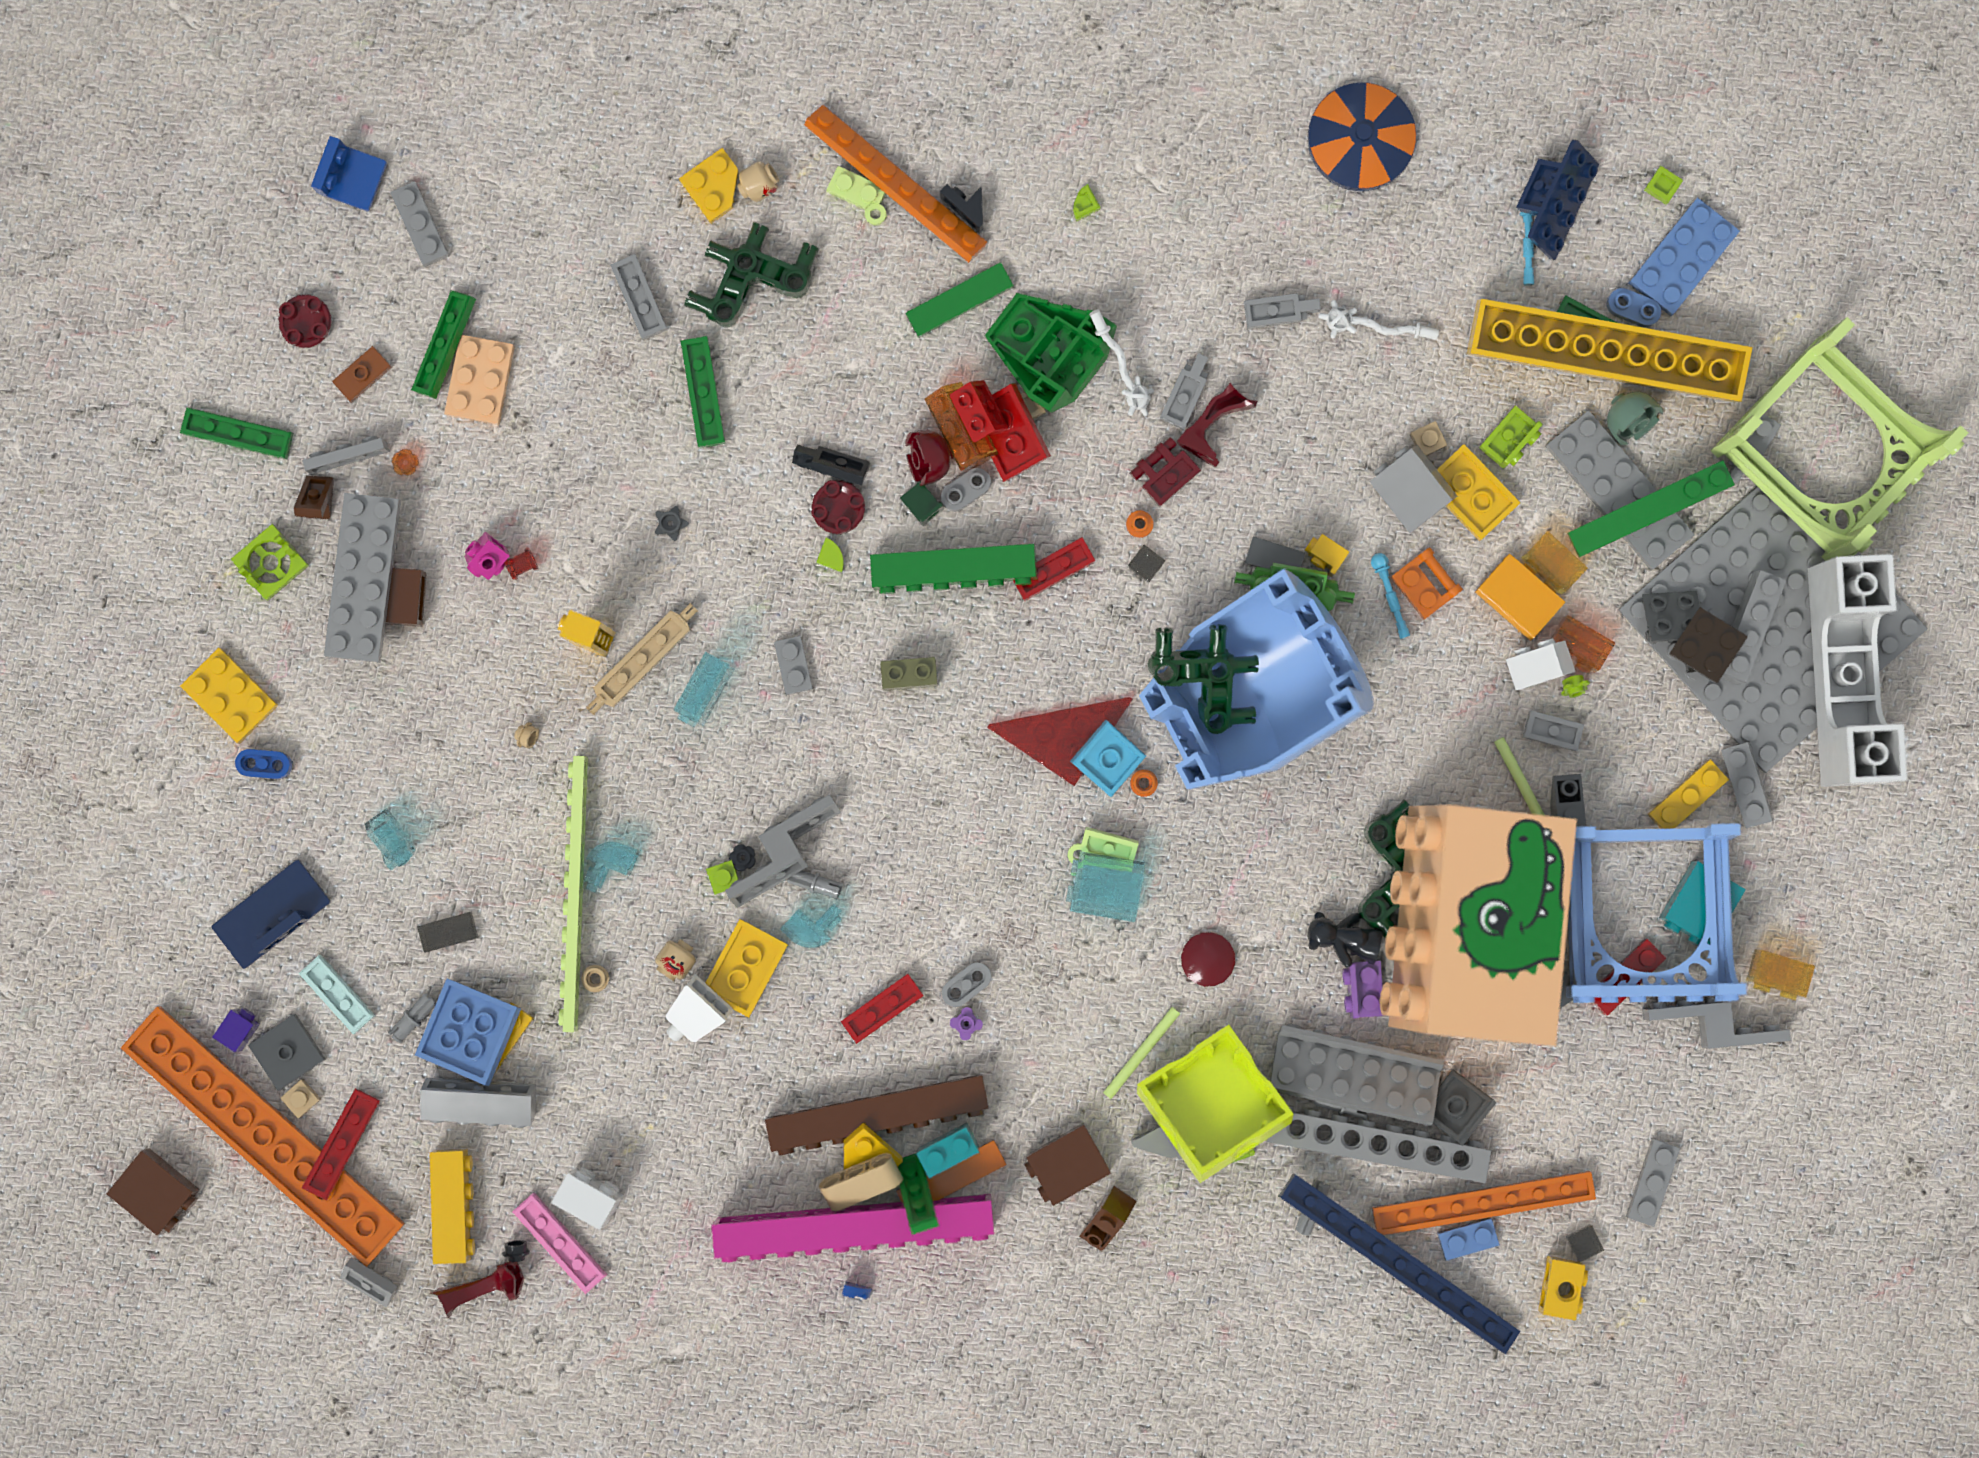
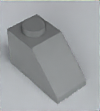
M1159 1125L1130 1140L1134 1148L1171 1159L1176 1156L1178 1160L1182 1159Z

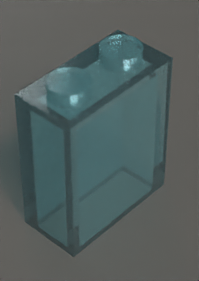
M705 652L673 709L679 713L677 719L694 728L697 723L704 726L735 669L724 661Z
M1080 851L1078 860L1073 859L1070 875L1075 876L1074 886L1068 885L1066 901L1071 902L1070 911L1135 922L1145 862Z

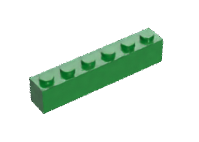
M1034 544L870 555L872 588L879 590V594L896 593L895 589L906 588V592H922V587L933 586L934 591L950 590V585H961V589L977 588V583H988V587H1002L1004 582L1014 580L1015 585L1032 584L1031 580H1037L1036 547Z

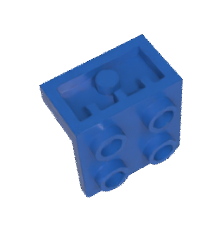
M330 136L311 187L319 195L368 212L387 162L347 147L340 139Z

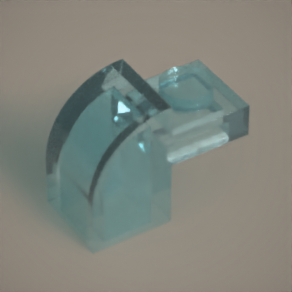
M387 808L364 824L368 837L381 851L384 864L390 871L397 866L400 867L406 864L410 857L413 856V852L416 851L407 833Z
M605 842L596 846L586 858L596 863L595 867L590 866L585 876L584 882L588 883L586 889L600 893L609 869L630 876L641 850L619 842Z
M833 904L815 923L806 913L798 909L780 930L799 946L806 948L819 947L832 940L825 930L829 928L832 931L841 922L842 918L839 915L843 911L836 904Z

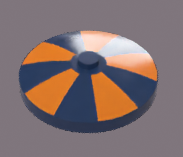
M1366 82L1347 84L1330 92L1316 107L1307 132L1309 154L1318 171L1336 186L1351 191L1376 190L1396 180L1408 166L1416 146L1415 122L1405 102L1391 90Z

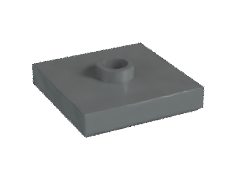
M293 1014L248 1045L277 1091L282 1090L326 1060L296 1014Z
M1453 1069L1438 1087L1433 1124L1463 1146L1497 1102Z

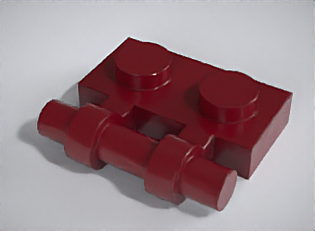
M1171 437L1163 444L1161 442L1154 447L1155 451L1147 458H1141L1136 463L1137 466L1129 472L1136 481L1142 475L1148 477L1149 480L1142 485V488L1159 507L1201 472V469L1184 450L1174 457L1170 451L1177 444ZM1163 458L1168 464L1156 473L1152 467Z

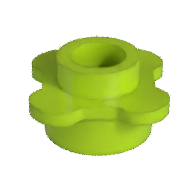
M1583 675L1568 677L1562 681L1564 691L1561 692V695H1569L1570 698L1579 697L1585 694V691L1588 689L1587 685L1590 682L1589 680H1584Z

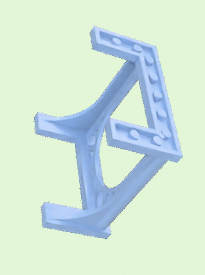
M1710 824L1705 828L1596 830V827H1576L1568 910L1570 986H1566V998H1573V1003L1594 1002V997H1601V1003L1618 1002V997H1629L1630 1002H1647V997L1658 996V1002H1675V996H1686V1002L1704 1001L1703 996H1715V1001H1739V995H1747L1746 983H1739L1736 977L1732 937L1729 840L1740 835V824ZM1703 841L1706 923L1703 937L1696 950L1680 965L1662 972L1648 973L1635 971L1615 961L1602 947L1594 928L1591 843ZM1709 951L1707 959L1711 958V965L1706 960L1700 958L1701 952ZM1593 952L1601 954L1602 960L1597 961L1591 966V960H1595ZM1697 963L1705 969L1707 977L1704 981H1697L1692 978L1689 973L1690 964ZM1606 964L1613 966L1614 974L1612 978L1607 982H1599L1596 977L1599 968ZM1676 973H1683L1690 985H1687L1686 982L1680 979L1677 980L1678 982H1675L1674 975ZM1620 974H1627L1630 977L1628 983H1625L1626 980H1622L1617 986H1613ZM1654 976L1656 979L1655 983L1650 984L1648 977ZM1661 978L1667 983V985H1660ZM1642 979L1643 985H1636Z

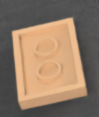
M462 335L457 346L444 414L446 416L499 425L515 346L510 343Z

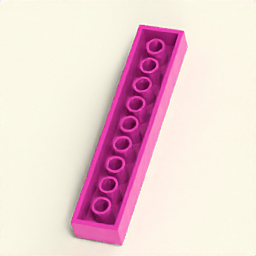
M991 1194L947 1197L933 1201L939 1226L912 1235L909 1228L904 1203L902 1204V1202L855 1205L839 1211H832L830 1208L717 1217L711 1225L714 1259L721 1258L722 1262L738 1261L740 1256H749V1260L765 1259L767 1254L777 1253V1257L784 1258L794 1256V1252L805 1251V1255L821 1254L823 1249L832 1248L833 1253L850 1251L849 1247L861 1246V1250L877 1249L878 1244H888L889 1248L904 1247L905 1242L916 1241V1245L922 1246L933 1244L935 1239H944V1243H956L961 1241V1237L972 1236L973 1241L987 1240L989 1235L994 1234Z

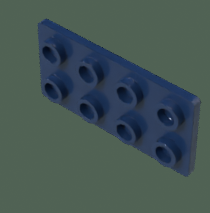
M1574 139L1571 140L1561 163L1538 158L1516 206L1520 212L1537 215L1529 231L1528 238L1551 260H1556L1559 252L1562 250L1566 236L1575 222L1578 210L1586 198L1589 186L1597 175L1599 163L1578 140Z
M295 860L215 922L211 928L239 965L246 969L328 906L331 900L302 862Z

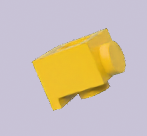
M1321 534L1318 539L1313 537L1304 550L1312 558L1310 560L1312 564L1322 570L1325 567L1330 570L1328 572L1330 577L1336 573L1349 554L1348 550L1324 534Z

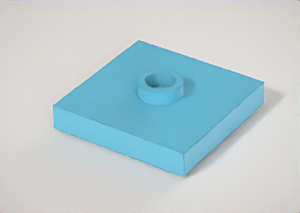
M1105 720L1070 762L1108 796L1112 797L1145 759L1146 755L1110 722Z

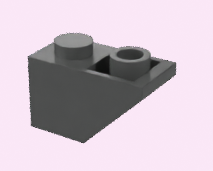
M1581 774L1553 776L1550 802L1551 817L1577 819L1576 827H1586Z

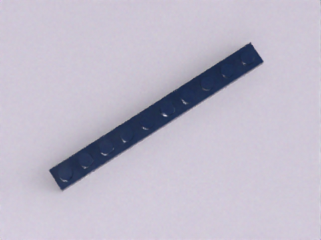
M1292 1174L1278 1195L1286 1203L1505 1355L1521 1332L1296 1174Z

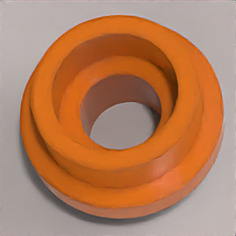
M1134 511L1127 518V531L1136 538L1146 537L1153 529L1152 517L1145 511ZM1137 519H1142L1145 522L1143 528L1139 529L1135 526Z
M1139 770L1131 777V789L1140 797L1150 796L1157 789V778L1149 770ZM1141 778H1146L1149 781V786L1145 789L1139 786Z

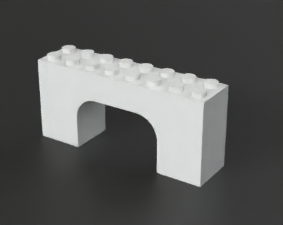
M1893 554L1835 557L1808 568L1821 787L1876 785L1907 781L1904 724L1888 725L1884 719L1881 706L1877 632L1881 617L1884 614L1896 611Z

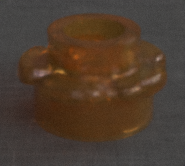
M402 449L392 457L393 469L399 475H412L416 471L419 459L417 455L412 454L411 450ZM407 460L408 464L403 465V461Z

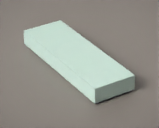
M318 955L298 973L353 1035L376 1016L322 955Z

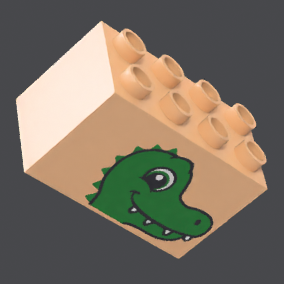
M1454 805L1409 806L1408 816L1402 815L1398 820L1395 835L1397 847L1405 849L1403 871H1396L1394 873L1390 887L1392 903L1400 906L1398 927H1390L1385 940L1386 957L1388 960H1394L1392 983L1386 982L1380 994V1010L1382 1015L1389 1016L1388 1027L1425 1034L1556 1046L1577 819Z

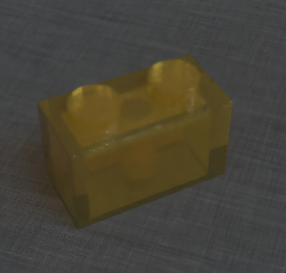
M1549 531L1542 534L1521 557L1525 561L1523 565L1534 575L1538 573L1545 580L1543 583L1560 595L1565 593L1588 569Z
M1755 949L1746 981L1754 983L1753 989L1767 993L1770 992V989L1781 991L1780 997L1796 1001L1797 996L1807 997L1815 966L1768 951Z

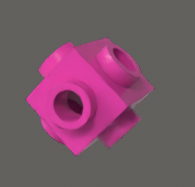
M484 532L477 541L474 540L468 545L464 556L468 564L467 569L479 578L482 575L487 580H490L493 575L497 576L504 569L505 561L510 557L507 548L487 532Z

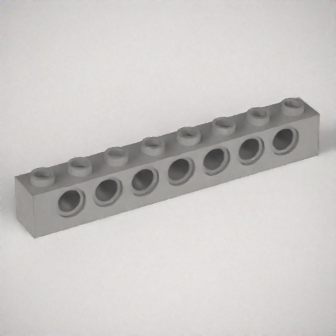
M1288 1105V1107L1290 1108V1110L1293 1112V1111H1294V1107ZM1305 1109L1304 1113L1293 1112L1292 1121L1298 1119L1303 1123V1130L1299 1134H1291L1288 1125L1265 1140L1269 1143L1480 1183H1486L1491 1150L1484 1148V1142L1468 1140V1143L1462 1146L1448 1135L1441 1134L1440 1139L1430 1137V1132L1414 1129L1413 1134L1402 1132L1403 1127L1386 1124V1129L1375 1127L1376 1122L1359 1119V1124L1348 1122L1349 1117L1332 1114L1330 1119L1321 1117L1320 1111ZM1321 1125H1328L1330 1128V1135L1326 1139H1318L1316 1135L1317 1128ZM1348 1130H1355L1357 1132L1356 1142L1350 1145L1344 1142V1134ZM1376 1135H1382L1385 1140L1384 1146L1378 1150L1373 1149L1371 1146L1372 1138ZM1404 1140H1409L1412 1145L1411 1151L1406 1155H1401L1398 1151L1399 1144ZM1436 1145L1439 1149L1437 1158L1428 1160L1426 1157L1427 1148ZM1460 1150L1464 1151L1466 1154L1465 1162L1461 1165H1455L1453 1162L1454 1154Z

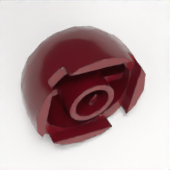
M918 430L907 434L905 445H911V454L906 456L914 480L916 482L921 481L920 486L941 480L950 469L951 459H954L952 445L950 443L947 444L944 437L939 433L931 430Z

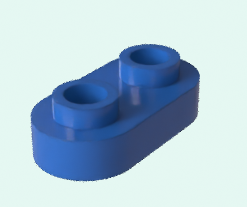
M245 749L237 755L235 766L237 771L244 776L283 779L290 774L292 761L283 752ZM251 758L256 762L253 768L248 767V760ZM280 760L283 764V767L281 770L277 771L275 769V763Z

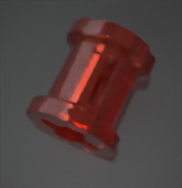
M529 547L525 548L523 553L513 558H508L504 562L514 581L518 579L520 574L532 569L535 571L539 569Z

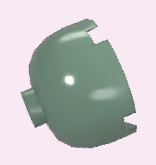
M1644 392L1621 393L1611 402L1612 406L1607 415V425L1620 445L1629 444L1626 441L1627 439L1634 436V439L1638 440L1647 434L1658 423L1659 419L1656 415L1658 412L1663 414V409L1653 397Z

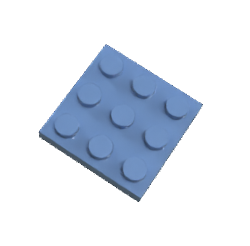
M447 978L415 1056L483 1085L490 1086L521 1008Z

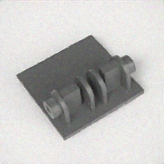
M1697 591L1642 594L1648 631L1645 632L1646 641H1651L1652 644L1662 641H1668V643L1677 642L1700 607Z

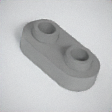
M973 468L954 480L942 491L941 500L943 506L949 511L958 512L976 501L990 489L991 479L989 474L984 469ZM980 477L982 484L975 486L972 484V479ZM957 492L960 495L959 500H950V494Z
M980 962L972 963L944 985L942 997L945 1003L952 1007H960L988 986L991 980L990 969ZM973 972H982V980H973ZM953 988L961 990L959 998L951 996L950 992Z

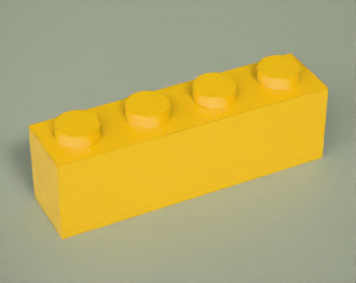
M569 610L567 615L564 614L558 625V630L561 631L560 637L575 646L603 657L607 656L616 634L615 631L602 622Z
M468 1149L434 1150L429 1152L433 1264L467 1263L471 1260V1256L475 1254V1240L470 1237V1228L474 1227V1212L470 1211L469 1200H472L474 1195L473 1184L469 1183V1172H472L473 1169L472 1155H468Z

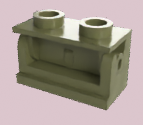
M935 657L880 661L883 691L938 687Z

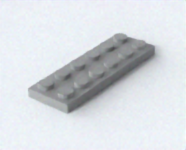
M1589 410L1545 446L1603 515L1657 491ZM1675 513L1623 537V539L1646 566L1653 570L1695 534Z
M344 493L324 649L325 657L381 663L401 505L400 499Z

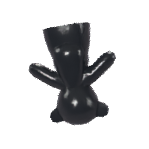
M1316 912L1314 920L1308 927L1309 949L1316 950L1318 947L1325 948L1333 945L1336 955L1346 968L1352 966L1350 955H1358L1374 965L1379 954L1383 931L1353 927L1360 921L1361 916L1359 913H1352L1336 925L1330 919L1325 918L1323 913Z

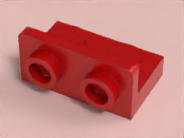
M985 380L970 381L950 394V398L973 442H978L988 435L1000 434L1009 429Z

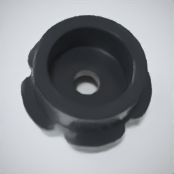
M739 844L733 848L734 851L729 855V861L732 860L734 868L738 871H745L747 868L751 869L756 863L754 857L756 853L751 846L746 847L744 844ZM744 855L745 860H741L740 856Z
M523 1240L506 1242L505 1251L502 1252V1255L508 1257V1261L511 1262L523 1261L525 1256L530 1254L527 1242Z

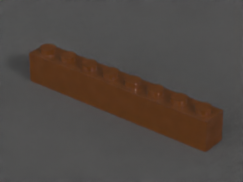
M980 1074L771 1116L765 1119L770 1150L771 1152L778 1151L780 1156L794 1153L795 1147L805 1146L806 1150L822 1147L821 1142L832 1140L833 1145L844 1143V1139L862 1123L866 1124L874 1132L886 1129L887 1134L903 1131L902 1126L913 1124L914 1128L929 1126V1120L940 1118L941 1123L957 1120L956 1115L967 1113L968 1117L980 1116L984 1114V1109H989L983 1075Z

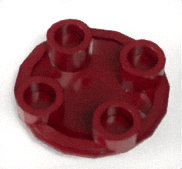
M310 294L297 295L280 305L279 329L289 344L299 348H311L320 344L328 336L331 328V313L327 305L320 298Z
M830 480L826 482L814 495L811 505V514L817 525L826 532L833 534L848 533L855 529L862 521L865 512L864 498L859 489L851 483Z
M1213 932L1200 933L1191 937L1184 945L1181 954V966L1185 975L1195 984L1204 987L1216 986L1225 982L1232 974L1235 966V952L1230 942L1223 936Z

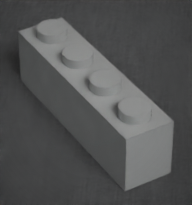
M1762 570L1752 573L1732 627L1747 635L1748 638L1721 678L1738 685L1748 682L1785 586V579Z
M426 1078L420 1089L421 1120H429L432 1123L450 1121L461 1125L471 1123H483L486 1126L512 1125L515 1128L531 1126L536 1115V1084L491 1081L490 1086H486L474 1080Z

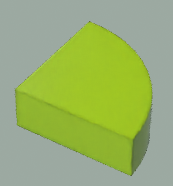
M1088 184L1080 189L1074 201L1073 213L1076 222L1100 210V206Z
M825 538L816 563L842 573L844 568L843 555L839 547L832 540Z

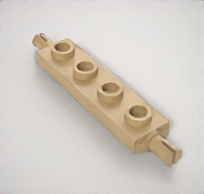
M691 603L680 614L670 610L593 687L597 697L586 708L593 715L604 704L614 708L691 631L687 621L698 610Z

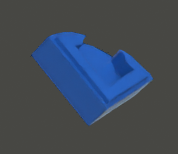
M846 1281L842 1294L850 1298L857 1296L868 1299L870 1298L872 1288Z

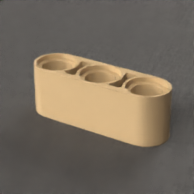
M884 1153L826 1177L820 1182L819 1189L832 1211H839L897 1187L902 1182L903 1176L891 1154Z

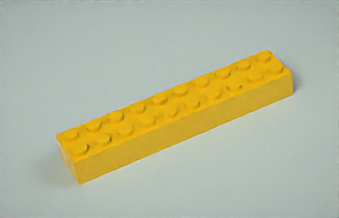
M1479 299L1476 302L1467 355L1717 400L1742 402L1753 347Z

